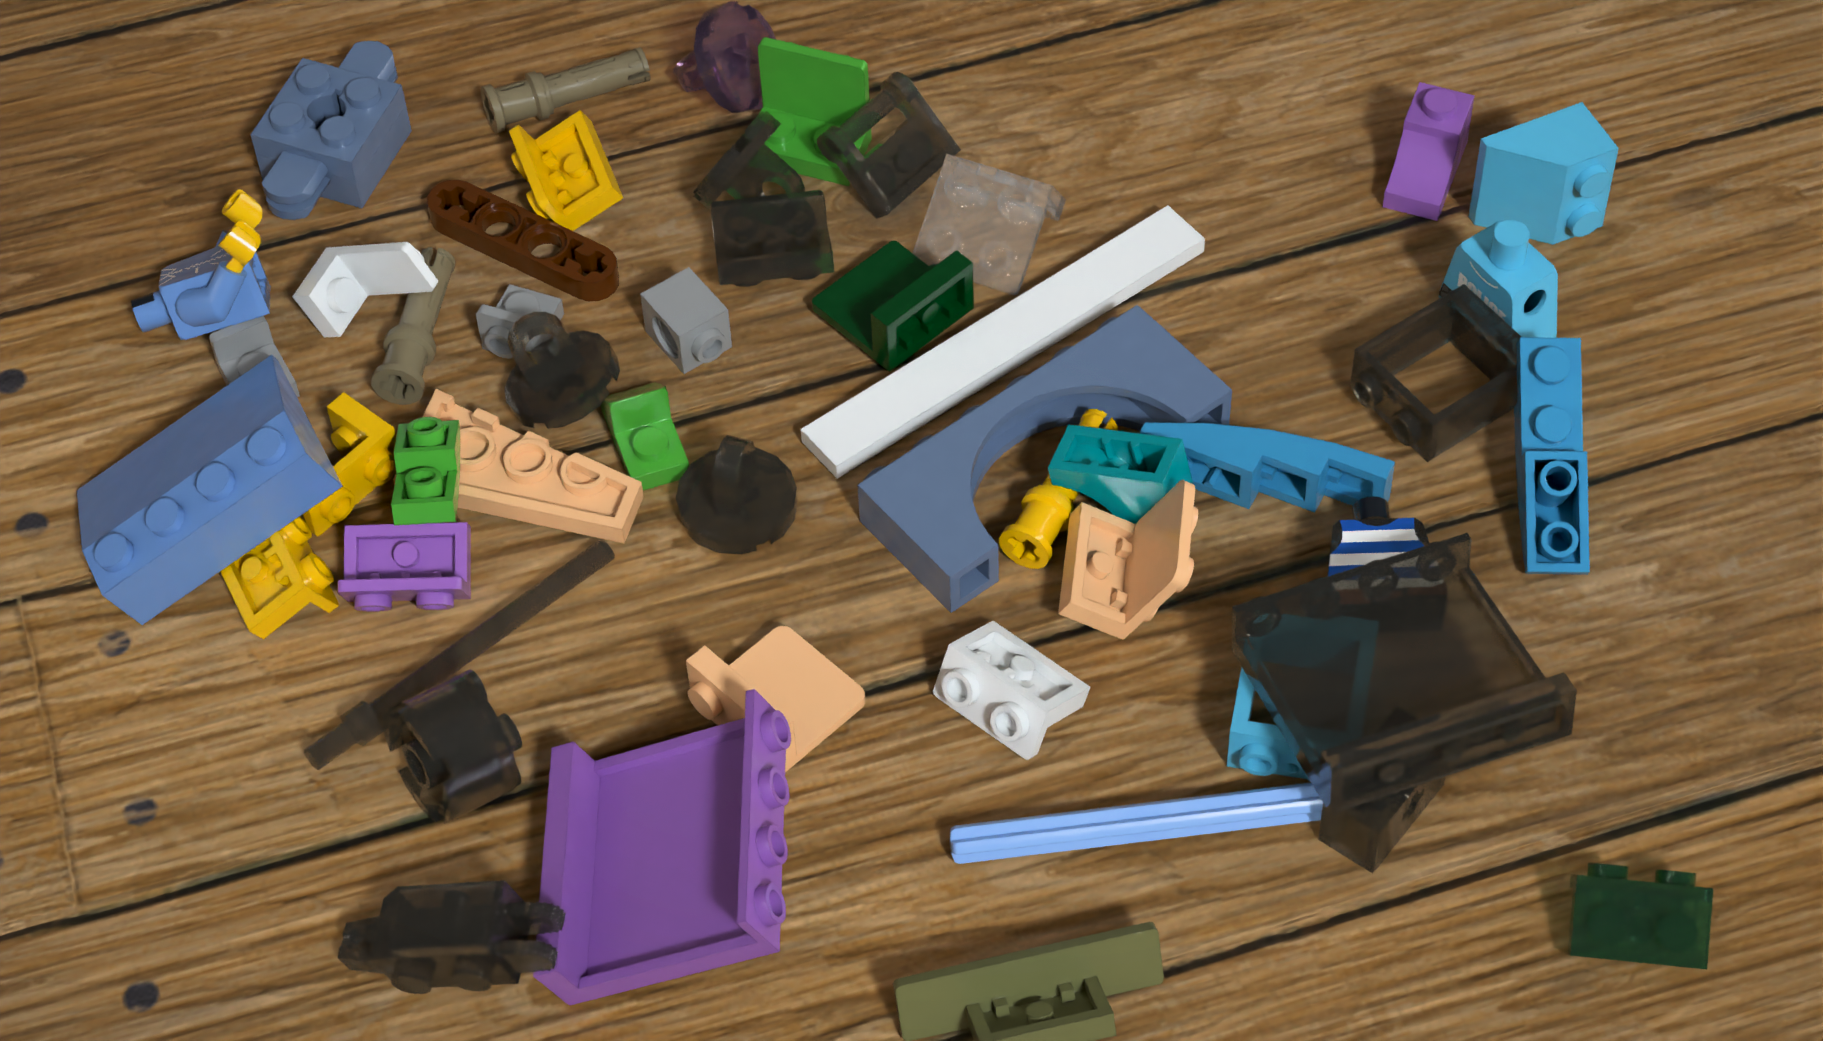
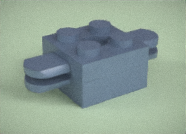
M378 41L357 42L350 49L339 67L302 58L250 134L263 180L262 186L266 194L267 205L274 215L288 220L305 218L312 211L320 197L363 208L412 131L402 85L395 83L398 75L393 52L387 45Z

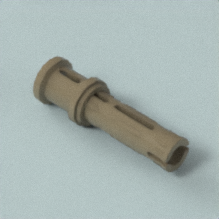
M641 47L616 56L603 58L545 76L541 72L536 73L532 71L525 73L524 80L493 88L491 84L481 86L480 92L488 122L493 132L497 134L504 132L505 126L535 116L539 121L547 119L551 114H554L555 108L565 106L566 104L612 92L629 85L648 82L651 79V75L649 72H646L650 69L645 53Z
M428 247L421 252L426 265L438 279L437 285L432 292L408 293L399 324L390 329L385 335L383 349L386 355L383 364L378 366L373 372L371 386L375 393L390 403L399 405L412 404L419 401L423 395L425 382L422 378L425 366L434 360L436 354V344L432 334L451 273L454 271L456 264L454 257L442 248L437 249L433 265H430L433 248Z

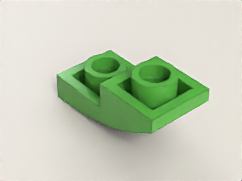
M422 417L410 423L399 424L394 447L396 480L391 502L394 526L456 522L460 479L459 420L442 421L435 417Z

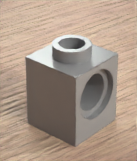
M690 267L640 294L646 333L683 374L703 363L714 361L724 351L732 348L728 309Z

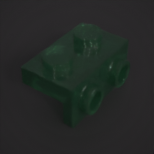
M1588 863L1587 876L1571 874L1570 888H1573L1568 955L1707 970L1714 888L1695 887L1696 873L1655 869V881L1645 882L1628 880V866Z

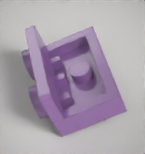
M467 522L395 526L394 524L344 525V580H338V594L347 602H354L355 610L367 612L391 610L392 601H416V608L446 610L454 607L455 599H471V526Z

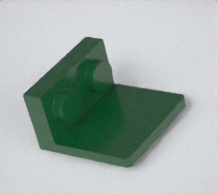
M890 241L812 299V309L890 372L974 309L973 262L956 250L940 263L928 266L899 242Z

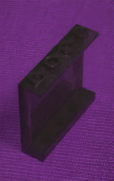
M1468 533L1432 542L1411 551L1382 560H1374L1360 567L1325 578H1317L1290 589L1267 596L1256 597L1248 602L1232 606V652L1330 814L1572 735L1577 694L1576 688L1564 672L1548 678L1541 672L1469 567L1472 539Z

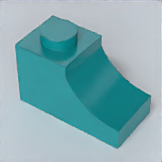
M1069 424L1048 466L1052 485L1080 492L1099 502L1113 515L1134 524L1180 480L1193 484L1183 440L1180 438Z

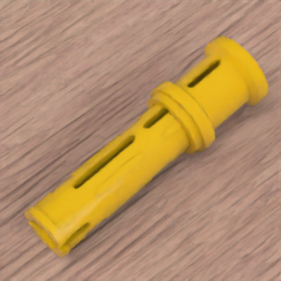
M1098 409L1086 410L1080 418L1078 426L1099 428L1107 413ZM1111 418L1103 429L1118 431V426L1115 420ZM1048 474L1042 485L1027 491L1021 501L1023 511L1015 524L1006 526L1000 535L999 545L1002 551L1020 566L1029 569L1045 567L1052 557L1051 545L1059 532L1068 529L1070 513L1074 510L1073 502L1079 492L1052 485L1050 475Z

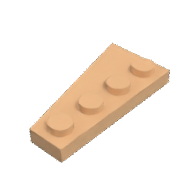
M435 389L423 417H435L442 421L459 420L458 508L625 543L644 497L641 481L577 452L570 456L551 448L548 439L531 431H527L525 435H522L500 425L498 416L480 408L472 412L455 404L452 395ZM395 474V477H394V479H393L394 485H395V480H396V474Z

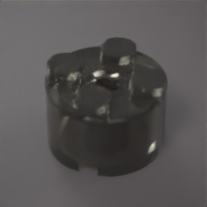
M470 669L459 675H454L385 710L383 714V728L389 750L391 752L401 747L407 763L406 767L399 770L403 782L420 808L435 822L444 818V824L449 823L514 790L516 786L521 784V775L513 754L514 751L522 747L519 731L507 714L496 715L488 702L487 693L481 679L473 670Z

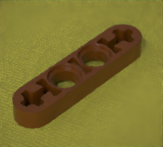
M447 180L433 187L427 195L428 211L434 229L455 241L584 301L591 302L606 299L615 293L619 286L617 258L613 251L602 244L466 181ZM498 222H506L514 226L512 231L502 236H492L485 232L489 226ZM543 244H553L561 248L557 254L548 258H539L531 254L537 246ZM582 271L587 273L588 275L584 276L582 274Z

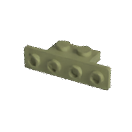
M1146 922L898 978L893 982V989L902 1037L905 1041H914L966 1028L970 1029L974 1041H1095L1117 1036L1114 1013L1107 996L1155 986L1163 982L1164 974L1159 932L1153 922Z

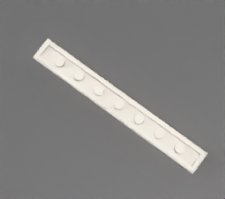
M1167 205L801 429L802 443L837 479L1197 257L1204 252L1205 238Z

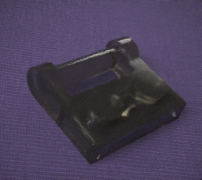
M894 72L881 83V91L839 127L830 126L817 138V145L821 153L829 161L838 165L876 219L888 215L961 151L912 81L900 72ZM893 109H900L906 120L863 156L854 143Z

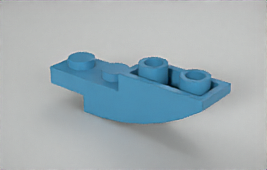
M1520 337L1516 343L1517 404L1514 407L1518 509L1525 574L1588 575L1590 573L1587 451H1583L1581 338Z

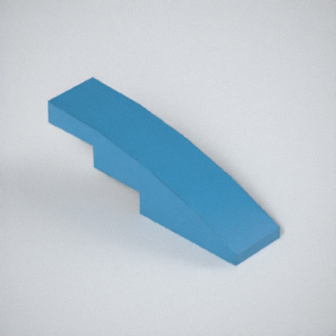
M1145 422L1140 430V434L1182 439L1195 489L1250 509L1258 492L1314 513L1324 495L1360 508L1359 500L1365 497L1385 499V505H1387L1390 499L1395 461L1337 443L1269 429L1213 423Z

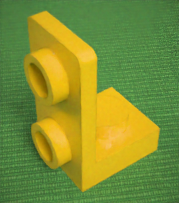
M345 392L326 406L333 429L331 440L337 450L344 456L333 466L343 487L303 514L311 533L317 537L322 535L333 524L343 521L356 504L377 486L386 484L396 472L394 460L396 433L394 427Z

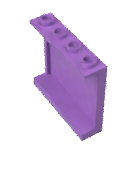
M755 689L746 691L745 718L596 761L574 741L551 748L533 977L569 1006L780 952L781 923L784 922L786 917V905L782 895V864L786 862L788 856L787 843L783 834L784 806L789 801V786L785 777L786 749L791 744V732L783 713L775 710Z

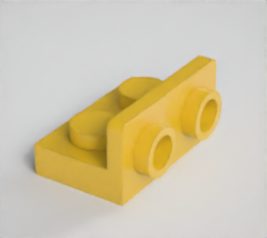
M300 516L220 571L249 632L263 640L310 602L328 613L339 606V602L330 587V584L334 582L333 574L325 562L313 553L308 543V540L312 538V533Z

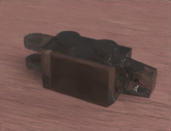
M505 880L398 886L383 899L379 916L346 923L342 933L343 941L339 947L338 959L350 970L385 974L395 988L407 993L425 994L430 992L431 988L460 987L469 991H486L491 988V985L519 984L521 973L544 972L545 970L550 971L551 968L554 969L558 955L556 948L545 942L528 940V936L545 934L546 932L552 934V932L558 933L559 930L562 931L566 913L559 906L546 902H525Z

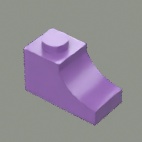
M1419 82L1404 120L1397 156L1384 192L1383 208L1438 221L1468 142L1475 95Z

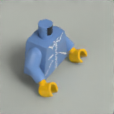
M241 189L236 190L222 209V214L235 224L229 232L222 230L216 246L166 266L161 270L159 291L131 300L134 315L143 333L173 322L180 340H187L270 314L271 286L257 254V249L261 244V237L254 230L262 219V208L255 199Z

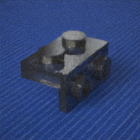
M812 190L711 203L710 212L719 285L734 284L739 287H750L761 283L763 280L789 277L795 280H809L820 274L834 272L833 251L827 226L823 191Z

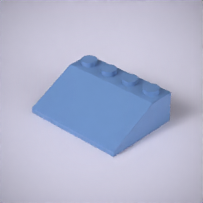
M270 355L77 490L82 552L103 597L141 625L151 620L268 539L275 532L281 530L343 487L279 361L273 355Z

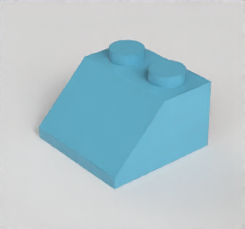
M1583 102L1481 138L1468 217L1474 225L1486 228L1498 221L1517 220L1525 224L1529 229V239L1552 245L1575 236H1586L1603 226L1619 148Z

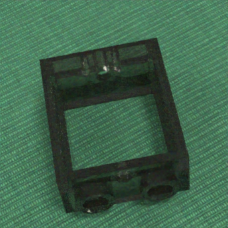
M1463 284L1356 348L1354 351L1350 387L1357 400L1363 406L1372 408L1391 426L1394 435L1402 444L1411 446L1429 462L1514 409L1517 404L1516 343L1521 336ZM1448 342H1451L1490 381L1434 415L1394 375Z

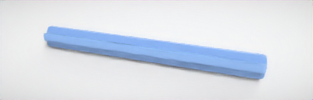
M1320 781L962 824L950 828V849L954 862L964 864L1327 820L1335 816L1336 796L1330 782Z

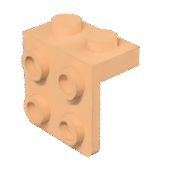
M1180 480L1136 524L1081 502L1070 513L1058 614L1124 640L1143 621H1150L1158 608L1175 592L1183 591L1189 583L1194 569V560L1189 555L1191 534L1198 520V509L1194 507L1195 485L1185 480Z
M788 626L774 628L730 665H727L705 645L686 660L690 686L688 697L702 716L712 720L717 725L745 718L746 691L755 689L775 710L783 713L791 732V744L786 749L785 772L865 705L864 689Z

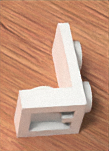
M408 242L328 247L323 251L292 297L324 338L341 337L368 296L432 292L438 283V279L426 265L422 254Z

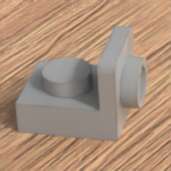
M509 284L496 307L482 304L476 313L482 349L491 351L502 358H515L536 364L564 315L562 299Z
M264 316L236 325H230L210 334L209 339L217 366L226 385H229L270 355H273L279 361L297 398L300 397L296 381L273 342L269 324Z

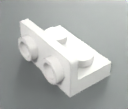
M991 621L948 645L933 693L942 702L1022 758L1029 760L1038 754L1048 727L1084 706L1090 686L995 621Z

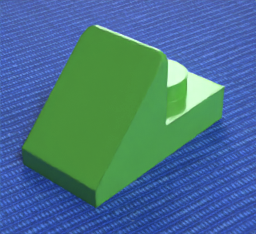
M654 382L599 398L601 410L627 476L641 481L643 491L691 477L689 461L671 418L666 386Z

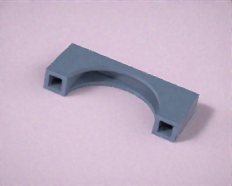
M1136 305L1119 317L1107 319L1094 333L1074 346L1062 348L1049 362L1029 375L1015 378L1004 391L984 404L970 407L956 422L934 436L929 435L922 438L909 452L889 465L880 466L872 470L857 485L860 522L952 613L999 581L998 544L981 523L973 502L979 484L986 472L1006 451L1024 439L1042 431L1068 424H1079L1080 418L1089 409H1098L1107 413L1102 421L1103 424H1106L1109 419L1113 418L1118 426L1138 431L1142 429L1145 422L1229 425L1232 389L1140 306Z

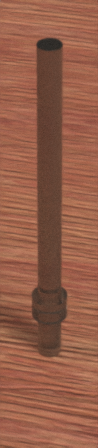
M603 539L598 540L368 704L365 701H361L341 715V724L304 749V754L315 769L320 770L356 743L361 746L369 743L385 731L384 723L614 560L615 555L611 547Z

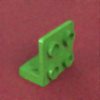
M763 37L758 45L763 108L743 145L744 161L849 186L872 140L867 62L847 55Z

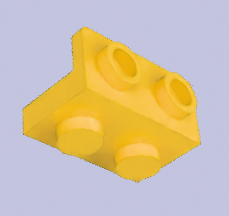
M581 110L535 140L520 125L509 130L516 151L511 154V158L519 173L530 184L532 190L527 192L526 196L537 215L548 220L551 218L555 223L574 231L623 199L594 125Z

